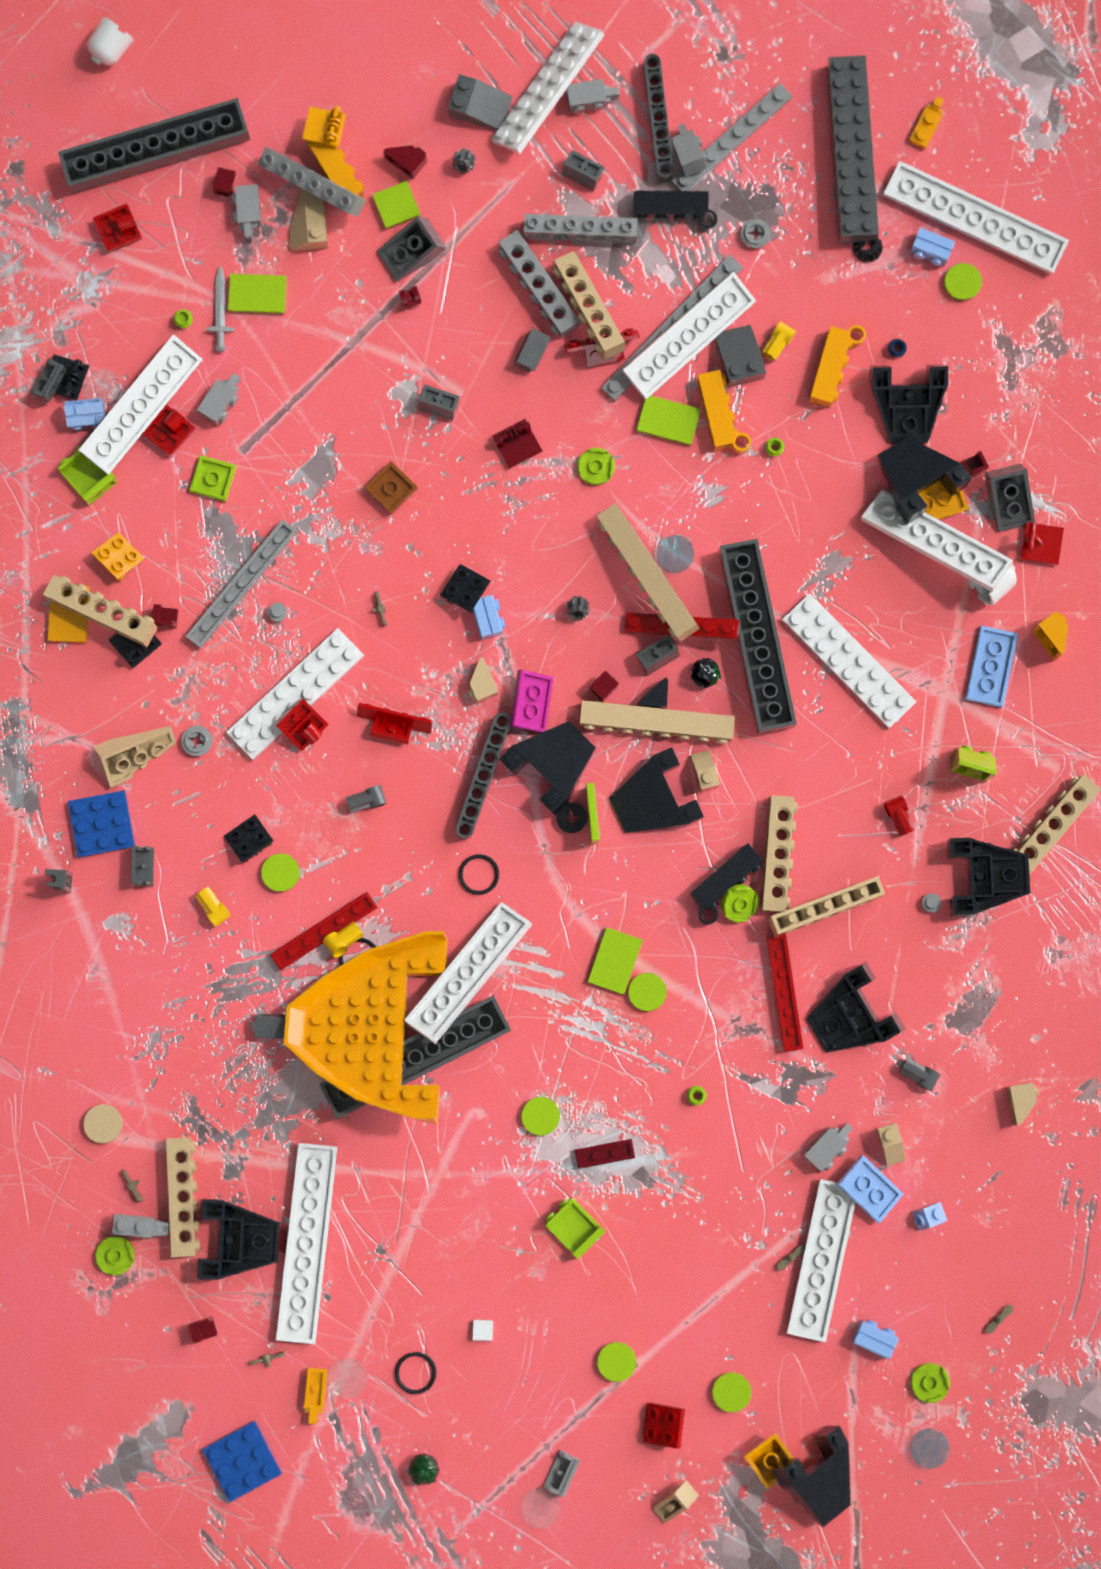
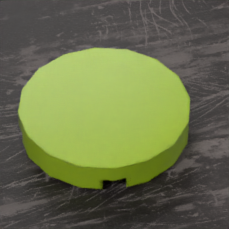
M959 263L952 266L946 273L944 286L948 295L956 300L968 301L974 298L982 286L980 272L973 265L967 263Z
M590 448L579 457L577 464L578 474L587 484L593 486L603 485L614 474V459L605 449Z
M284 853L270 856L264 862L261 869L264 883L271 890L277 892L292 889L298 883L300 877V868L297 861Z
M734 885L723 895L721 910L732 922H745L749 920L751 915L756 913L759 899L755 891L748 885Z
M654 973L639 974L632 980L628 990L631 1003L642 1011H652L659 1008L665 1001L667 994L664 981Z
M535 1097L528 1101L523 1108L522 1122L525 1128L532 1134L539 1136L547 1135L553 1132L559 1124L560 1111L556 1103L549 1098Z
M108 1237L99 1244L96 1250V1263L100 1270L106 1274L113 1276L121 1275L128 1271L134 1263V1247L124 1237Z
M612 1342L601 1349L597 1365L600 1373L606 1379L621 1382L633 1374L636 1368V1357L634 1351L628 1345L622 1342Z
M924 1363L918 1366L912 1373L910 1380L911 1389L921 1401L935 1403L944 1399L950 1388V1378L946 1370L940 1365Z
M735 1372L722 1374L714 1382L712 1388L715 1403L727 1412H738L744 1409L750 1402L752 1395L748 1380Z

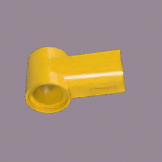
M780 321L762 353L768 359L776 361L797 331Z
M209 887L201 890L195 896L215 927L231 917L230 912L222 902H219Z
M353 921L338 933L328 934L324 938L323 943L334 958H338L344 955L348 947L363 937L364 934Z

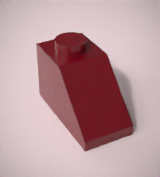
M412 145L385 148L383 151L386 160L413 180L427 163L426 153L421 148H415Z

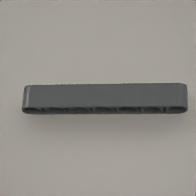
M651 53L644 59L643 70L655 172L659 182L668 183L673 177L674 168L660 57ZM655 63L657 66L652 68L647 64ZM656 80L659 84L651 85L650 81ZM658 98L661 102L654 103L652 99ZM661 116L663 120L656 121L654 117ZM663 134L665 138L658 139L656 135ZM665 152L667 156L661 157L658 153ZM665 169L669 171V174L663 175L660 171Z
M501 712L494 717L458 820L456 832L458 837L463 840L471 838L474 833L511 727L510 717L506 713ZM498 719H507V725L504 727L498 726ZM499 736L502 741L500 744L494 745L491 743V738ZM487 754L495 756V760L492 763L484 760ZM487 772L489 778L486 781H481L478 778L479 773ZM478 789L483 792L480 799L472 797L474 790ZM468 808L476 809L477 812L474 817L466 815ZM464 825L470 828V832L467 835H462L459 832L460 828Z

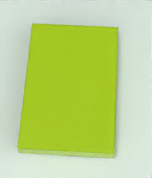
M230 274L228 311L285 314L287 276Z
M649 396L645 399L637 432L691 446L701 409Z
M586 783L591 844H598L600 837L595 786L593 783Z
M606 927L588 983L624 995L643 940Z

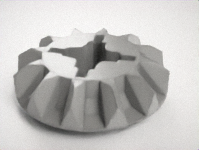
M760 219L747 221L741 229L742 241L747 247L754 249L763 248L771 237V230L768 224ZM755 227H757L758 234H761L757 237L756 241L754 236L750 234L754 232Z
M202 726L188 728L183 733L181 740L183 749L192 756L206 754L212 747L210 732ZM200 734V740L204 744H198L195 747V743L192 740H190V738L196 739Z

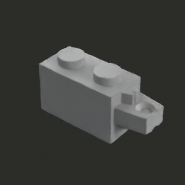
M603 79L573 83L566 89L569 111L576 114L590 109L594 111L601 110L608 103H611V100L620 97L619 87L609 88L608 85H604Z
M685 123L679 125L680 134L672 137L685 176L707 169L704 161L708 159L704 149L700 150L699 148L703 146L699 135L695 136L693 129L687 131Z
M257 184L235 186V193H232L233 204H236L237 211H234V222H238L240 230H244L246 240H253V229L262 227L259 188Z
M233 373L228 381L224 380L222 382L217 379L198 407L199 415L217 426L220 423H224L228 417L227 412L230 407H234L238 402L237 392L239 388L237 386L241 378Z
M848 1123L841 1129L838 1127L835 1129L828 1127L803 1156L820 1172L823 1170L827 1171L834 1164L832 1160L837 1155L840 1157L847 1150L845 1147L849 1140L847 1135L853 1128Z
M118 1213L114 1214L112 1234L146 1238L164 1236L169 1233L170 1223L159 1221L157 1217Z

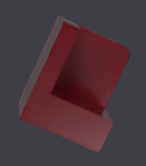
M218 167L213 184L214 194L232 198V193L235 192L233 188L236 177L235 171Z
M982 451L977 452L975 456L961 461V464L972 478L983 474L989 468Z
M153 604L152 619H154L156 626L177 628L179 611L174 608H165L161 604Z
M604 671L591 684L589 690L604 702L619 686V683L607 671Z
M213 1316L188 1324L193 1344L218 1335Z

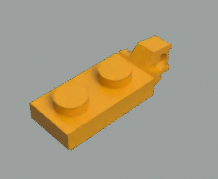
M937 96L933 106L928 104L909 142L923 149L927 148L943 116L944 111L940 108L944 99Z
M308 1367L304 1403L305 1413H309L308 1424H317L318 1414H323L328 1369Z

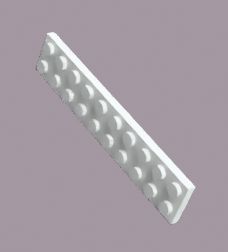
M899 161L883 194L886 198L1053 275L1069 242L1066 238Z
M298 1144L276 1336L278 1341L316 1343L338 1148L335 1146Z

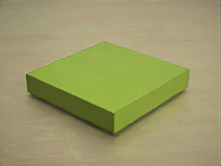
M407 181L372 194L386 230L411 221L417 216L421 217Z
M200 455L189 491L227 502L237 466Z

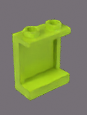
M79 446L70 458L67 457L60 462L58 470L90 506L118 483V480L111 472L107 475L78 451L81 447Z
M572 1197L570 1200L566 1198L559 1205L561 1209L556 1214L552 1212L545 1219L547 1221L545 1226L579 1259L606 1231Z

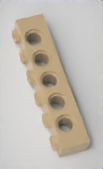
M575 251L555 259L554 275L557 279L560 278L564 293L569 294V301L573 309L576 308L578 310V318L582 324L585 323L589 338L594 339L597 353L599 355L602 354L604 359H607L625 351V341ZM586 304L592 305L591 307H584ZM595 319L600 320V322L594 323L592 321ZM608 335L607 338H602L600 336Z
M53 575L43 593L47 600L140 645L148 647L158 628L154 623V619L147 615L141 617L137 615L138 612L130 607L125 609L120 606L119 602L113 599L108 601L99 592L94 591L91 593L87 591V587L80 583L74 585L70 583L71 580L63 575L60 577ZM72 590L70 596L64 597L66 591ZM84 598H89L85 605H81V601ZM105 606L103 612L97 613L99 607ZM117 614H122L120 620L114 621V617ZM139 622L137 628L131 629L132 623Z
M1086 775L1076 776L1069 785L1072 787L1067 792L1064 790L1058 796L1059 802L1056 806L1051 805L1047 809L1045 819L1043 821L1039 819L1033 826L1034 832L1031 835L1027 834L1021 840L1023 845L1019 850L1014 849V851L1024 853L1025 849L1032 851L1033 857L1029 859V874H1031L1100 792L1101 788ZM1074 791H1078L1081 794L1080 801L1074 799ZM1063 805L1069 808L1068 815L1062 814L1061 807ZM1050 820H1054L1057 823L1056 830L1049 827ZM1038 834L1044 836V844L1037 842L1036 837Z
M770 796L761 907L763 912L781 913L790 908V898L787 897V891L791 890L792 878L788 877L789 871L793 869V859H790V852H794L795 841L791 840L792 833H795L796 821H793V813H797V802H794L795 797ZM779 812H785L788 819L786 821L779 820ZM779 830L784 831L786 839L779 840L776 837V832ZM778 849L782 850L785 853L784 859H777L775 851ZM774 869H781L783 877L780 879L776 878L773 875ZM772 889H781L782 896L779 898L774 897Z
M877 876L773 915L768 919L774 937H778L879 899L885 895V892Z
M192 1137L166 1139L171 1257L196 1256L197 1251H200V1239L196 1238V1232L199 1231V1220H196L195 1212H198V1200H195L194 1192L198 1190V1186L193 1172L197 1171L196 1160L193 1161L196 1144L195 1141H192ZM179 1152H184L187 1156L184 1163H180L177 1160ZM181 1171L185 1172L188 1176L187 1181L184 1183L178 1180V1174ZM182 1191L188 1194L186 1202L179 1200V1194ZM182 1211H186L189 1214L187 1222H183L180 1219ZM183 1231H188L190 1233V1239L188 1242H185L181 1239V1233Z

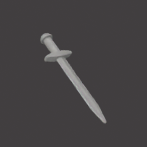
M219 266L215 280L216 326L207 327L206 331L217 333L215 350L217 352H224L226 346H224V334L232 333L235 329L225 327V279L222 267Z

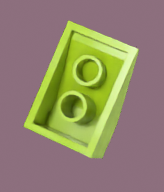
M962 745V747H958L955 750L950 771L987 782L997 773L996 758L992 757L989 752L980 751L978 753L973 751L972 747Z

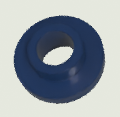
M893 339L889 343L888 352L891 356L899 358L906 353L907 345L903 340ZM899 346L900 351H895L894 347Z

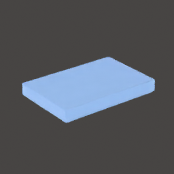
M863 1155L857 1158L836 1184L879 1224L903 1196V1193Z

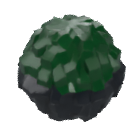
M701 658V660L694 662L691 668L690 678L699 688L704 687L706 689L717 684V680L721 679L719 666L711 658Z
M423 1453L416 1455L410 1461L408 1474L416 1485H429L437 1481L436 1478L440 1468L438 1467L437 1460L432 1455Z

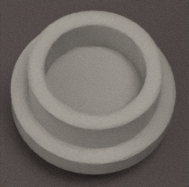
M274 603L269 607L268 615L271 620L280 622L286 618L287 609L282 603Z
M934 893L927 894L922 899V906L927 912H936L941 907V899Z

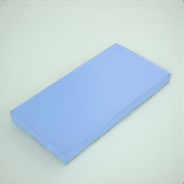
M980 626L965 700L1003 708L1018 633Z

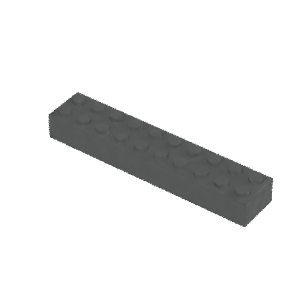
M866 55L829 57L826 68L839 244L877 241L879 228Z
M235 98L59 151L58 155L68 187L73 194L251 139L239 100Z
M758 539L722 545L719 548V554L733 619L740 621L738 645L757 735L793 728L797 725Z
M494 995L462 1011L436 1044L420 1033L405 1040L401 1085H406L510 1032L511 1029ZM327 1080L319 1084L336 1119L367 1105V1103L354 1099Z

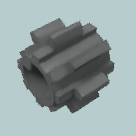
M463 148L459 152H455L452 165L456 168L457 172L465 174L469 170H473L476 157H474L471 150Z
M573 596L566 604L567 615L575 621H581L586 615H589V602L582 598L583 596Z

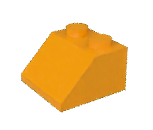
M1056 611L1032 630L1054 661L1065 653L1068 633L1067 619L1062 613L1059 614Z
M776 1432L744 1455L767 1489L778 1482L771 1469L784 1458H794Z

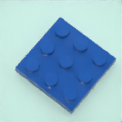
M125 790L68 801L78 858L129 849L135 846Z
M256 1420L202 1449L229 1503L282 1474Z

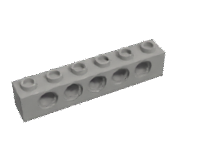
M265 147L258 162V165L350 215L358 217L366 202V199L274 149Z
M525 214L524 239L636 244L637 218Z
M516 230L499 241L498 252L500 256L508 260L511 272L513 274L517 273L520 278V285L524 290L527 288L530 292L529 297L534 305L538 304L541 308L539 310L540 314L545 320H549L553 333L563 338L580 327V320L519 231ZM514 252H520L522 256L519 258H514L512 254ZM525 267L532 269L530 273H524L522 270ZM535 282H540L543 286L541 288H535L533 287V284ZM546 297H550L553 299V302L547 304L543 300ZM560 312L564 316L561 319H556L553 315Z

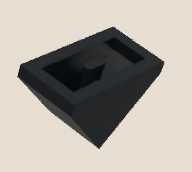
M665 677L637 702V706L667 709L668 679Z

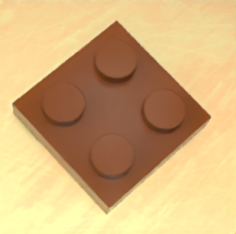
M390 461L364 488L392 515L418 489V486Z

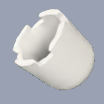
M103 17L89 38L87 49L92 55L90 59L96 64L100 65L103 63L111 66L120 59L134 39L127 32L123 34L117 30L119 26L107 17Z
M1013 564L993 592L969 579L968 583L971 589L976 588L980 593L977 597L988 606L994 605L1016 585V568Z

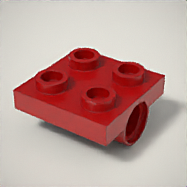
M127 203L93 217L108 253L143 239Z
M166 404L142 434L172 457L195 430V427L179 412Z
M302 697L275 723L301 751L309 744L312 745L317 742L322 736V731L329 725Z
M647 1402L643 1443L681 1449L685 1408Z

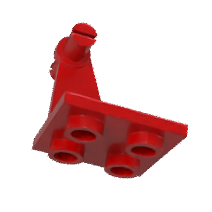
M1026 522L1021 560L1059 565L1064 528Z

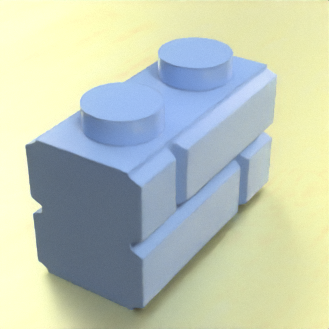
M920 228L910 253H913V256L917 259L923 260L925 258L930 260L935 266H945L955 241Z
M104 398L65 401L64 411L67 428L72 427L73 430H80L84 426L89 425L92 428H97L106 417Z
M493 595L480 598L473 609L481 640L502 635V629L505 628L503 617L499 618L497 612L501 610L498 599L494 600Z
M869 1319L866 1322L861 1320L852 1342L889 1360L899 1340L895 1336L896 1332L886 1327L883 1331L877 1328L878 1323Z

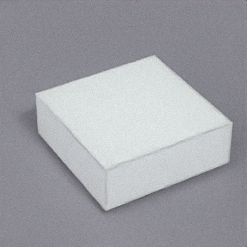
M473 1320V1340L492 1341L493 1320Z

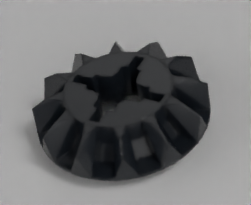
M879 238L877 241L867 242L869 245L874 244L871 251L863 249L866 245L865 242L853 244L855 256L863 262L877 260L883 251L882 240Z
M567 803L557 813L556 819L560 829L566 833H576L581 831L586 825L587 814L581 805ZM569 810H571L573 816H580L575 819L574 826H572L569 820H563L569 817Z

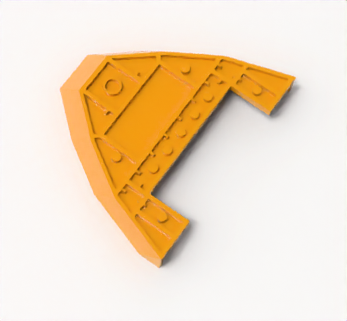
M424 931L366 950L324 975L286 1006L284 1044L317 1075L354 1099L416 1120L438 1125L439 1085H401L408 976L442 975L447 965L448 938L445 932Z

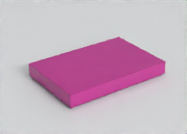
M522 669L518 670L510 719L511 727L537 733L546 731L554 677Z

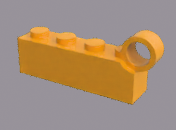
M306 140L309 150L326 178L363 198L365 187L360 179L356 180L354 177L356 173L352 165L346 164L344 160L346 156L342 149Z
M854 325L849 330L834 326L830 327L809 398L810 402L831 407L832 402L836 403L839 395L836 388L838 384H842L844 374L841 373L842 367H846L849 356H846L847 350H851L852 346H860L866 338V331L862 326ZM858 331L861 333L862 339L855 341L851 338L850 333Z
M720 370L699 374L697 382L714 451L732 447L739 454L746 453L750 449L751 438L748 434L739 433L738 429H734L735 415L729 409L728 404H731L729 393L725 392L724 386H727L725 375H721ZM738 438H744L748 445L745 448H739L735 441Z

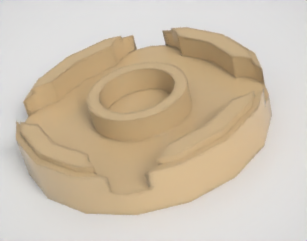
M101 1104L94 1106L87 1112L83 1126L85 1133L91 1140L97 1143H108L120 1135L123 1119L116 1108Z

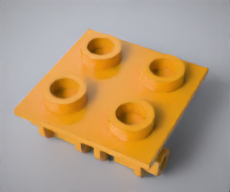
M310 106L302 140L339 147L346 114L342 113L339 106H334L331 111Z
M119 532L91 552L95 559L116 580L119 579L120 581L126 577L125 574L145 560Z

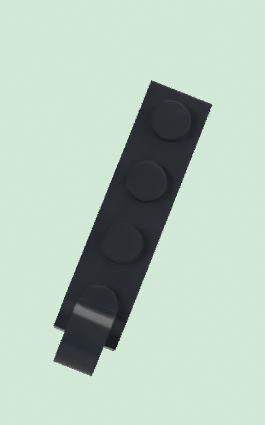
M633 190V214H637V218H648V214H656V218H667V214H674V218H686V214H693V218H698L700 225L706 229L713 228L717 223L716 213L709 209V191ZM707 212L714 215V222L711 225H705L702 222V216Z
M749 843L689 894L701 908L698 912V918L702 924H713L718 918V912L715 908L719 905L717 901L723 897L729 888L736 884H743L747 880V874L750 872L754 874L762 867L760 863L763 859ZM711 909L714 912V919L712 921H705L702 918L703 910Z

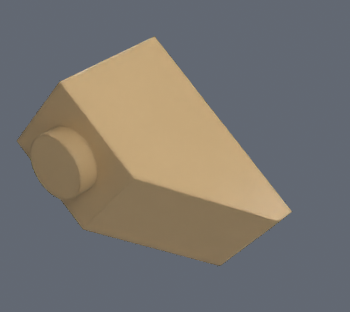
M483 657L478 661L470 681L471 689H468L471 699H476L477 703L499 695Z
M709 750L690 755L700 792L719 787V778Z
M1033 1083L1007 1087L1014 1125H1021L1036 1103L1038 1090L1036 1086H1033Z
M897 1123L875 1128L886 1166L906 1161Z
M685 1480L670 1491L652 1509L664 1523H667L687 1510L699 1494Z

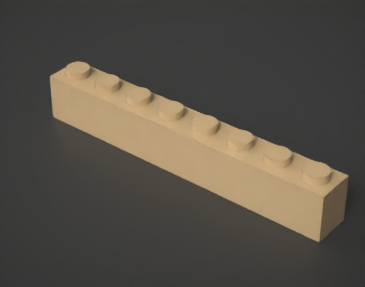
M614 503L597 515L600 520L597 524L603 533L607 531L610 535L607 538L613 548L617 546L620 551L617 553L623 563L627 561L630 566L627 568L633 578L637 576L640 581L637 584L643 593L647 591L649 594L648 601L652 607L655 608L657 606L659 609V618L663 623L667 622L670 628L668 631L673 638L677 637L682 641L699 630V626L617 504Z
M582 700L580 726H583V729L595 730V727L602 728V731L614 732V729L621 730V733L633 734V731L640 732V735L652 736V733L659 734V737L671 738V735L678 736V739L690 740V737L698 738L697 741L709 742V739L717 740L716 743L728 744V741L733 739L735 716Z

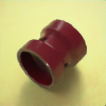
M417 286L411 287L407 291H399L404 309L410 308L413 304H422Z

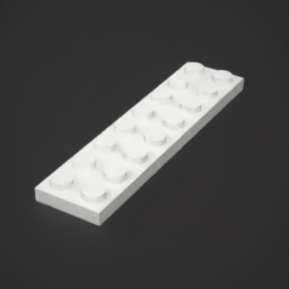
M578 22L573 24L491 139L495 144L517 153L522 152L604 37L602 30Z
M731 272L622 369V372L641 396L647 399L752 306L756 300L738 276Z
M172 335L78 451L109 475L203 359L175 335Z
M884 490L879 492L861 517V521L991 592L994 591L1013 564L1012 559L925 512L922 516L907 524L895 508L893 495Z
M808 594L782 619L888 729L916 703L910 694L811 594Z
M337 628L227 731V734L254 760L283 733L275 723L301 697L312 706L364 657V654Z
M501 902L406 1017L405 1023L436 1044L532 926L531 922Z
M819 1179L787 1334L826 1342L855 1202L836 1185V1182Z

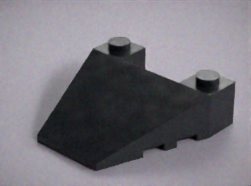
M946 364L926 365L925 384H892L891 366L870 365V387L890 443H898L906 437L919 443L929 442L939 408L942 405V400L948 387L949 366Z
M909 437L904 438L877 456L884 477L888 481L890 494L893 495L895 508L907 524L922 516L928 506L919 495L920 492L940 481L952 497L965 489L972 479L961 463Z
M568 721L512 745L499 760L514 775L529 762L552 785L539 800L556 815L571 799V795L578 785L579 779L596 747Z
M672 747L655 754L609 798L625 833L686 827L704 818L697 800L678 807L664 777L665 773L680 766Z
M969 837L949 838L947 840L948 859H967L969 895L950 897L951 917L972 916L1030 894L1028 854Z
M867 962L846 973L806 1018L825 1052L885 1042L905 1030L896 1012L879 1021L860 988L876 979Z
M201 1198L200 1218L220 1221L217 1258H197V1279L219 1280L278 1262L280 1222L221 1199Z
M825 1426L813 1436L823 1457L806 1470H804L799 1458H784L771 1469L779 1485L785 1491H788L793 1496V1499L800 1503L806 1509L805 1511L821 1527H825L851 1506L849 1442L840 1426Z

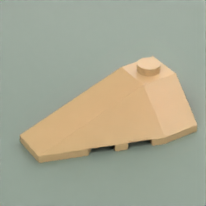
M302 188L300 189L289 232L291 251L328 248L325 201Z
M171 726L110 739L93 746L101 770L111 788L131 779L133 773L140 768H145L147 762L154 757H159L176 744Z

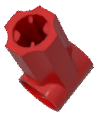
M902 795L884 803L885 810L888 816L892 818L900 837L916 830L908 813L907 803Z

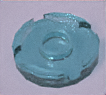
M672 535L666 537L660 542L657 549V560L660 566L668 572H683L689 568L694 559V548L691 542L684 536Z
M926 1428L914 1435L910 1451L917 1464L924 1468L934 1469L946 1462L950 1453V1445L943 1433L936 1429Z

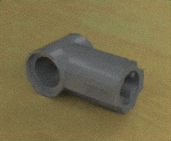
M381 785L370 787L364 792L346 797L350 813L367 808H377L387 804Z
M908 1057L899 1070L901 1074L916 1081V1084L931 1092L941 1076L937 1071L927 1066L924 1067Z

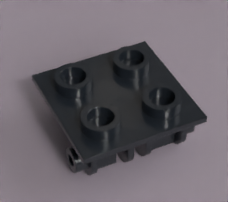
M54 354L52 360L64 365L67 370L55 394L78 400L89 365L84 364L79 359L74 361Z
M459 564L440 596L447 599V602L450 604H456L471 613L491 580Z
M139 622L132 623L131 629L137 628ZM117 633L109 639V642L132 668H135L162 645L155 635L152 637L148 647Z
M255 814L224 835V838L241 863L248 862L254 855H258L257 852H262V849L269 845L271 846V843L274 841Z

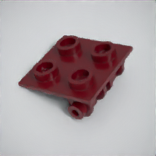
M526 419L492 435L509 469L543 452Z

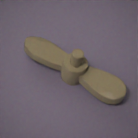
M376 591L374 593L378 606L373 609V612L380 613L384 626H387L384 615L386 611L385 606L381 603L379 592Z
M121 1170L128 1181V1189L133 1191L139 1202L143 1201L141 1194L136 1188L140 1181L131 1180L126 1170Z
M806 1245L798 1246L793 1253L788 1254L787 1258L779 1261L776 1268L778 1270L785 1269L790 1262L795 1261L796 1257L804 1254Z
M1007 1305L1001 1314L997 1315L995 1320L986 1326V1333H993L998 1325L1003 1323L1004 1318L1013 1312L1014 1308L1012 1305Z
M280 1351L272 1355L269 1353L264 1354L261 1359L248 1363L249 1365L264 1362L267 1367H270L271 1359L283 1357L285 1353Z

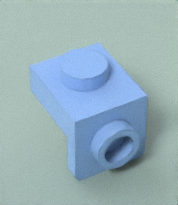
M941 1202L912 1212L918 1230L931 1228L947 1221Z

